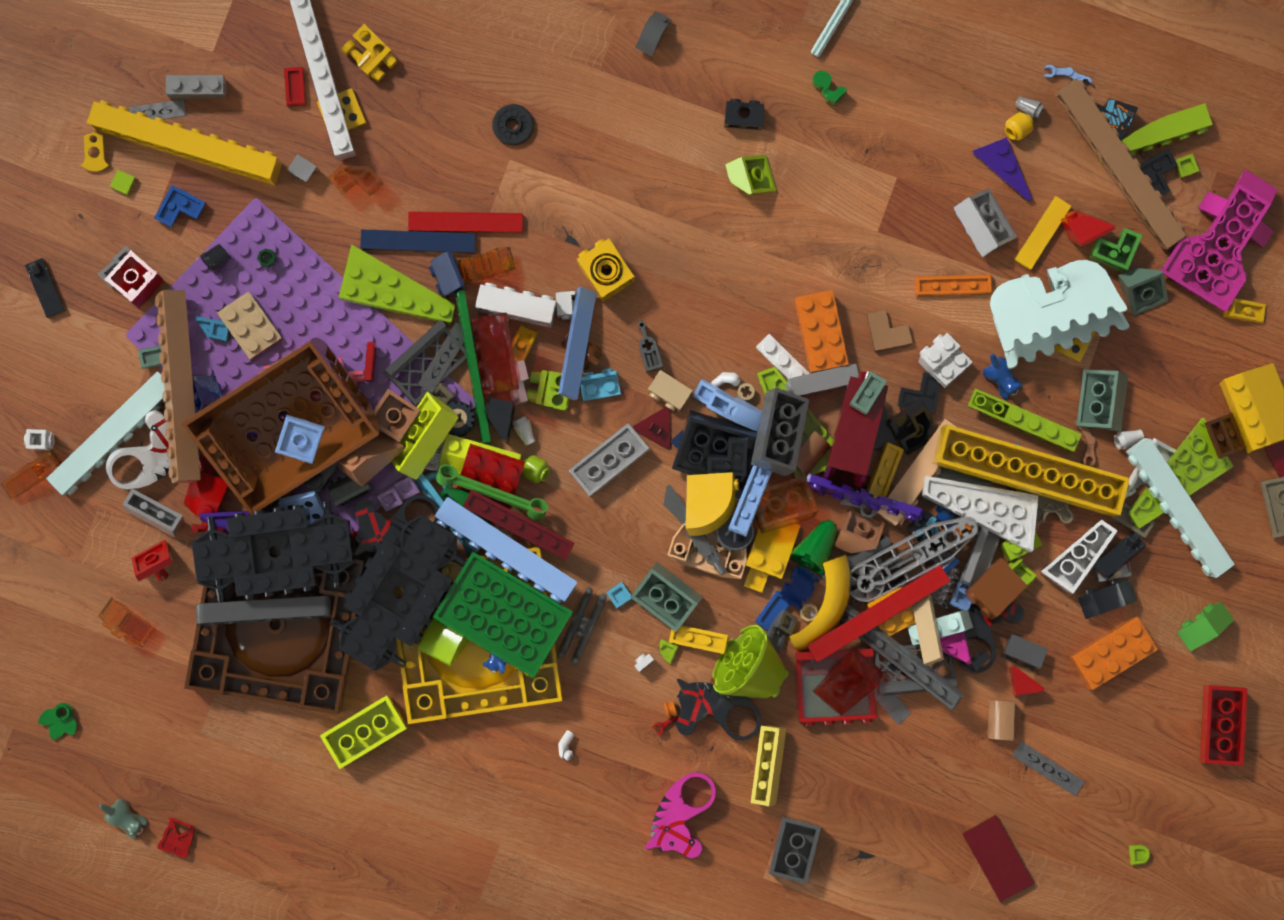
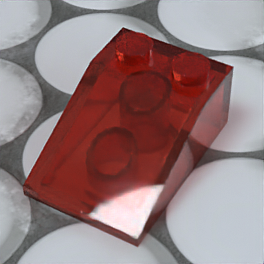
M854 648L838 662L813 692L842 716L879 686L884 672Z

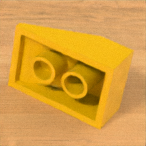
M764 512L745 566L782 579L801 525Z

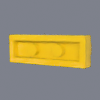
M884 442L866 490L874 495L873 498L887 496L904 449Z
M681 625L677 632L671 629L669 642L726 654L729 635Z

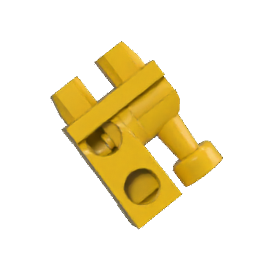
M363 24L353 35V38L366 51L362 54L356 50V44L352 40L347 41L341 48V51L345 55L350 54L357 62L359 69L368 78L372 77L380 82L385 76V73L380 69L381 65L384 63L392 69L397 64V60L392 55L391 49Z

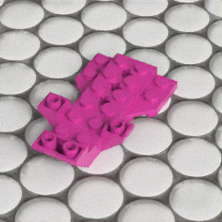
M1244 169L1227 199L1207 192L1198 209L1215 219L1206 233L1179 240L1161 268L1163 274L1175 281L1174 283L1223 312L1228 310L1246 281L1241 251L1250 240L1264 248L1273 233L1261 219L1270 207L1278 189ZM1225 239L1227 246L1221 248L1218 241ZM1214 255L1217 262L1210 264L1208 257ZM1204 271L1206 273L1204 275L1206 276V280H1199L1198 273H1202Z

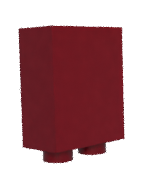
M859 372L858 378L850 376L843 396L823 478L831 480L832 483L838 486H843L844 484L856 491H860L867 476L889 387L887 385L884 386L867 415L851 407L852 399L869 372Z

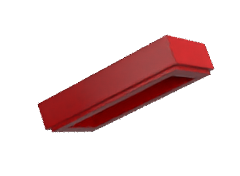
M284 68L286 106H306L304 68Z
M367 342L364 381L374 382L377 345L374 342Z

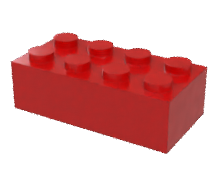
M1203 685L1200 743L1201 763L1244 766L1247 688Z

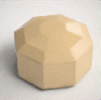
M812 603L803 604L799 610L800 618L806 622L813 621L818 614V608Z

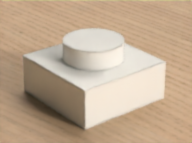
M643 653L635 660L637 664L634 666L640 672L654 659L650 654L645 655Z

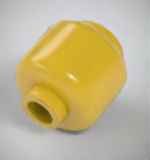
M1022 112L1016 113L1005 123V133L1010 139L1022 140L1033 131L1032 117Z

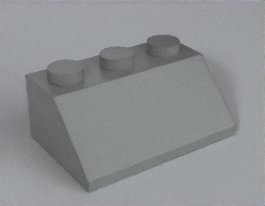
M989 188L968 197L954 207L957 217L961 220L967 234L971 237L982 257L1017 238Z

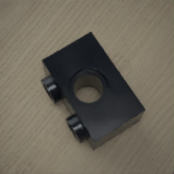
M740 99L726 101L724 127L762 130L764 104H760V101L750 100L749 103L741 102L742 100ZM747 110L750 115L747 118H742L739 112Z

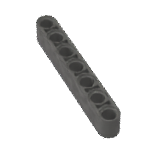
M331 596L195 605L196 625L332 617Z

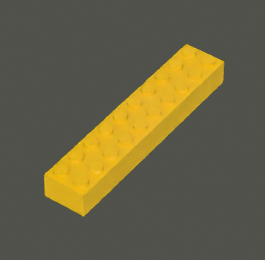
M100 100V103L93 102L87 124L95 131L276 186L282 163L276 157V154L265 151L261 153L253 146L246 145L245 148L240 146L238 142L229 139L228 142H225L217 135L210 134L206 136L200 130L192 128L190 131L178 123L170 125L164 119L158 117L151 119L142 112L137 111L134 114L126 107L118 106V108L111 106V103Z
M951 425L941 427L932 464L1112 517L1121 515L1130 478Z

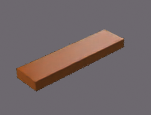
M992 274L915 277V296L992 294Z

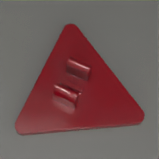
M667 407L661 409L634 425L633 429L667 449L670 448V409Z

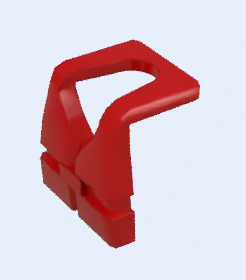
M169 817L168 820L170 822L157 848L168 853L173 852V855L185 859L189 853L188 849L192 843L195 826ZM175 823L185 825L189 829L182 834H178Z

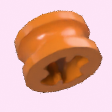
M670 700V703L664 702L668 719H671V716L677 717L673 700Z

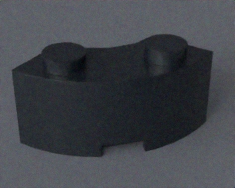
M1118 578L1110 581L1109 586L1095 590L1093 587L1085 590V595L1078 597L1085 619L1137 601L1129 579L1121 581Z

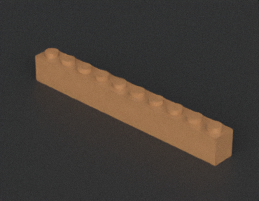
M1077 78L1072 80L1054 94L1161 248H1170L1186 236L1183 232L1185 231L1184 226L1174 219V212L1168 205L1165 206L1162 201L1163 196L1158 190H1154L1149 176L1142 173L1140 163L1131 157L1129 147L1125 143L1122 144L1118 138L1120 137L1118 131L1114 127L1111 128L1108 124V117L1104 112L1099 111L1097 101L1093 96L1088 95L1086 92L1087 87L1083 81Z
M162 290L155 298V305L158 307L157 325L160 329L158 343L161 345L160 363L163 367L161 381L164 383L163 401L166 405L164 419L167 421L166 439L169 443V448L167 449V457L170 459L169 477L172 483H195L201 480L198 446L181 425L183 421L195 414L185 290Z

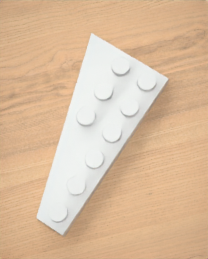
M930 476L924 477L922 497L961 517H972L982 528L1029 552L1033 551L1038 495Z

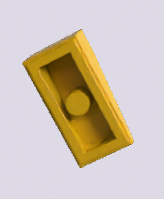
M1234 298L1228 310L1223 313V317L1264 323L1266 304Z
M520 325L504 362L509 365L522 360L525 362L538 333Z

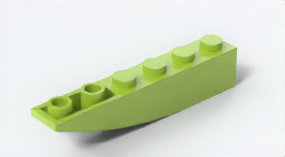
M1204 103L1151 122L1121 142L1129 147L1131 151L1129 154L1134 156L1136 151L1139 150L1147 152L1153 150L1154 146L1161 144L1162 147L1171 144L1172 140L1177 138L1181 141L1189 138L1190 134L1197 133V135L1206 133L1213 124L1207 106Z
M976 388L968 403V407L1070 454L1075 451L1082 435Z

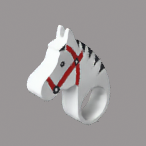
M153 410L145 416V422L149 429H151V444L149 446L120 448L108 457L106 471L112 483L117 487L135 489L148 486L169 472L170 459L167 457L169 443L166 439L167 421H165L164 415L160 411ZM132 455L140 460L143 465L142 470L131 481L117 480L112 475L114 462L121 456Z

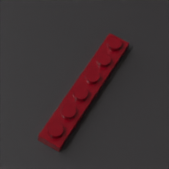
M473 490L470 491L463 505L469 511L564 560H567L575 544Z

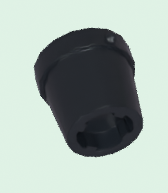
M220 244L199 255L214 275L219 273V270L231 259L230 255Z

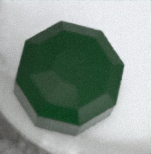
M265 248L259 252L257 260L262 267L270 268L275 265L277 257L273 250Z

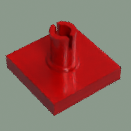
M166 540L131 558L134 574L138 581L154 574L157 580L162 582V576L165 580L169 576L164 568L173 564L169 544Z

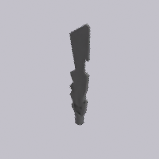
M668 485L663 505L686 527V506L672 486ZM686 530V536L693 540L694 547L698 548L699 555L706 558L707 564L714 566L720 575L726 573L727 570L722 565L721 558L714 546H710L706 535L690 536Z

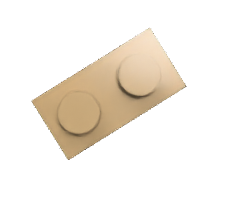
M662 370L659 371L648 388L650 397L656 401L663 400L666 402L665 406L674 412L676 409L678 411L682 409L693 391Z

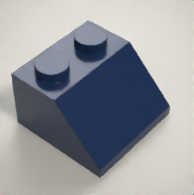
M451 250L430 261L432 266L429 267L433 278L437 277L439 284L436 285L439 295H444L446 299L454 296L458 291H467Z

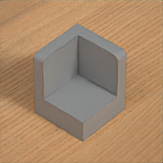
M298 154L287 169L289 174L300 178L304 182H308L313 172L317 173L319 170L317 166Z

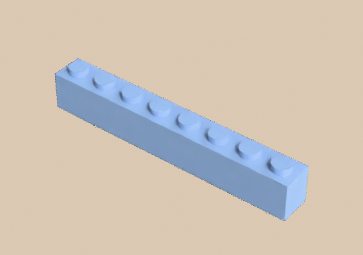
M449 497L446 498L435 515L438 519L436 523L445 529L448 526L454 529V535L461 539L466 537L470 540L469 544L477 550L480 547L487 551L485 553L486 556L494 561L498 558L503 562L501 565L509 571L515 569L519 572L517 576L526 582L530 579L535 583L534 587L541 592L547 590L551 593L550 597L558 603L561 601L566 603L578 584L577 581Z

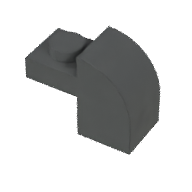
M655 11L645 24L635 48L653 56L672 19Z

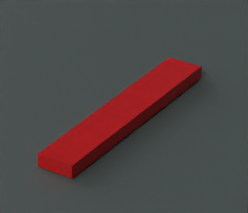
M408 212V231L523 233V213Z

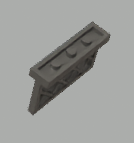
M442 320L438 321L382 372L387 378L389 377L414 406L429 391H424V388L418 384H410L411 373H420L422 378L425 373V360L432 361L434 359L425 357V349L427 347H434L436 355L438 348L442 346L438 345L439 336L442 333L450 337V343L453 340L457 346L461 347L459 350L464 356L459 360L453 359L452 362L456 363L452 367L450 364L440 382L466 359L465 348L445 327L446 325ZM413 360H421V371L411 370V362ZM400 372L408 373L407 383H400L395 376ZM410 386L421 387L420 396L417 399H414L410 394Z
M883 535L880 537L876 549L849 555L847 557L849 568H853L856 564L892 546L888 536ZM881 556L876 558L878 562L884 561L880 559ZM824 572L823 575H820V577L826 584V575ZM902 574L891 580L890 583L894 585L906 577ZM885 583V588H884V590H886L887 588H889V586L887 585V583ZM853 598L850 606L856 608L864 603V601L858 600L855 602L856 599Z
M920 644L903 646L913 655L921 649ZM874 650L878 696L928 692L911 678L910 680H903L898 676L901 670L897 674L888 668L891 662L889 661L886 665L879 660L878 652ZM947 654L934 671L938 673L937 670L941 665H946L950 669V676H944L943 678L954 687H957L953 656ZM886 669L894 678L890 682L882 683L881 674Z

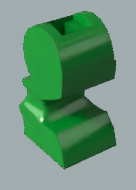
M817 71L813 75L812 85L817 90H822L821 95L826 103L834 106L847 93L848 89L838 87L835 91H831L832 76L826 71Z

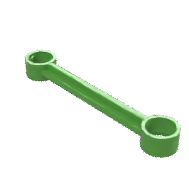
M445 464L438 469L436 480L442 486L449 487L455 484L523 509L527 511V515L533 520H542L547 513L548 504L540 498H534L531 501L459 475L457 470L451 465ZM442 474H449L452 478L444 477ZM532 507H538L542 512L536 511Z

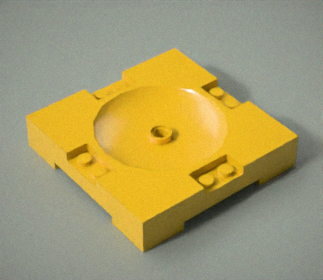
M540 547L528 549L542 558ZM486 555L481 556L489 562L493 563L494 565L498 566L499 568L503 569L504 571L508 572L509 574L513 575L514 577L518 578L519 580L523 581L524 583L528 584L529 586L535 588V583L529 579L526 582L525 580L521 579L519 576H517L519 574L518 571H516L515 569L509 571L501 565L503 562L498 558H496L494 561ZM450 562L438 569V571L452 578L450 583L453 584L463 567L455 562ZM402 587L394 588L393 595L396 598L403 597L404 589ZM545 590L544 592H541V593L545 594L546 596H548L547 590ZM444 593V594L442 595V597H441V600H442V601L444 600L445 596L447 595L446 593ZM433 610L432 614L430 615L431 617L434 616L436 610ZM424 626L420 633L424 635L427 628ZM397 639L399 657L407 661L406 664H403L404 667L403 669L401 668L408 724L563 701L555 643L537 674L532 679L507 663L504 674H501L500 671L493 673L488 670L487 667L483 666V663L488 661L490 653L470 641L453 664L449 666L419 651L418 646L421 639L418 644L413 643L411 647Z

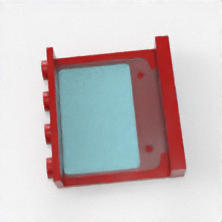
M872 648L838 650L820 662L816 661L811 652H795L799 722H803V726H813L815 722L823 721V725H832L834 721L842 720V724L854 723L853 720L861 719V723H871L873 719H877L872 658L874 650Z

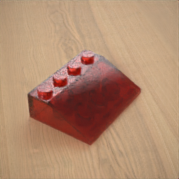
M507 312L473 318L470 325L472 334L475 335L476 339L474 348L475 353H478L479 361H477L478 371L481 372L482 380L480 382L484 395L518 390L519 384Z

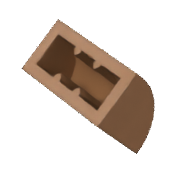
M816 431L809 436L799 450L796 468L806 476L831 447Z
M989 700L988 739L1014 741V701Z

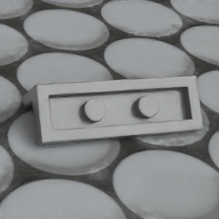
M982 527L978 529L959 583L970 586L991 565L1000 539L999 536L988 533L989 531Z

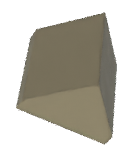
M444 382L438 384L432 395L446 405L457 396Z

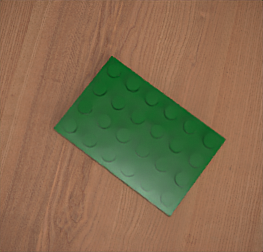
M472 552L432 619L533 679L573 611Z

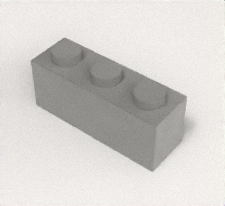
M166 75V95L169 99H227V80L223 75Z
M131 489L122 504L124 511L174 538L185 522L183 515L134 489Z

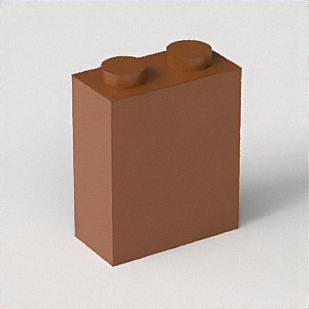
M999 558L964 592L967 594V599L981 609L982 615L992 620L998 617L1028 585L1002 558Z

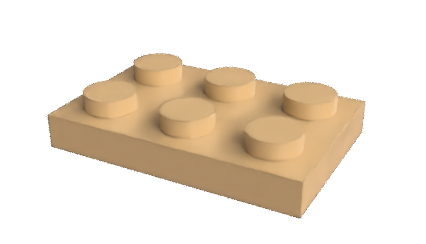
M249 291L217 312L249 360H252L282 339Z

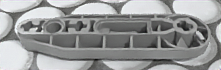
M962 517L932 523L856 564L850 569V575L853 572L858 577L856 579L851 576L850 588L857 585L858 589L852 591L849 588L850 594L859 601L869 602L876 600L952 559L976 535L978 531L977 521L972 517ZM965 524L971 526L972 529L968 530L965 528ZM944 526L943 529L932 535H929L927 531L933 527ZM957 528H960V531H962V535H961V536H960L959 530H958ZM925 532L927 535L925 539L912 544L911 539ZM953 532L956 534V538L948 540L946 535ZM908 541L910 547L896 554L893 549ZM930 543L937 544V548L931 547ZM955 546L956 550L943 559L941 553ZM889 551L892 552L893 556L880 563L876 559ZM910 553H913V554L909 555L908 557H906L905 559L896 562L894 566H892V567L889 568L888 565H890V564H892L893 562H895V561H897V560H899V559L905 557L906 555H908V554H910ZM936 556L940 558V561L927 568L925 567L924 563ZM916 559L915 561H913V562H911V563H909V564L903 566L902 568H900V569H898V570H896V571H894V572H891L892 569H894V568H896V567L899 568V567H901L903 564H905V563H907V562H909V561H912V560ZM874 560L876 565L868 562ZM919 565L922 566L923 570L910 577L908 576V571ZM884 568L888 575L884 576L881 569ZM902 574L905 575L906 579L893 586L891 585V580ZM863 579H866V581L869 579V585H865V583L863 585ZM885 583H887V585L889 586V588L886 590H884Z

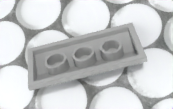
M627 423L568 471L591 498L649 452L650 448L630 424Z

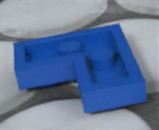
M171 185L154 219L172 228L180 212L198 220L207 203Z

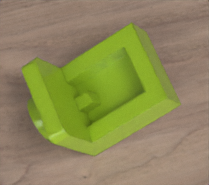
M1021 557L1017 561L1012 560L1009 563L1010 568L1028 586L1037 578V575L1023 564Z

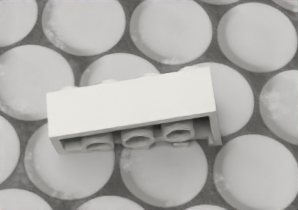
M1103 520L1099 521L1044 568L1040 574L1070 595H1073L1117 530Z

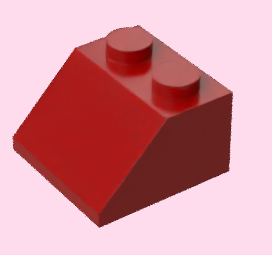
M132 251L105 278L138 309L164 282V279Z

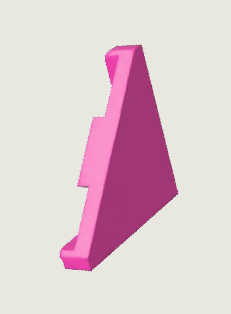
M964 631L940 638L943 652L967 664H972Z

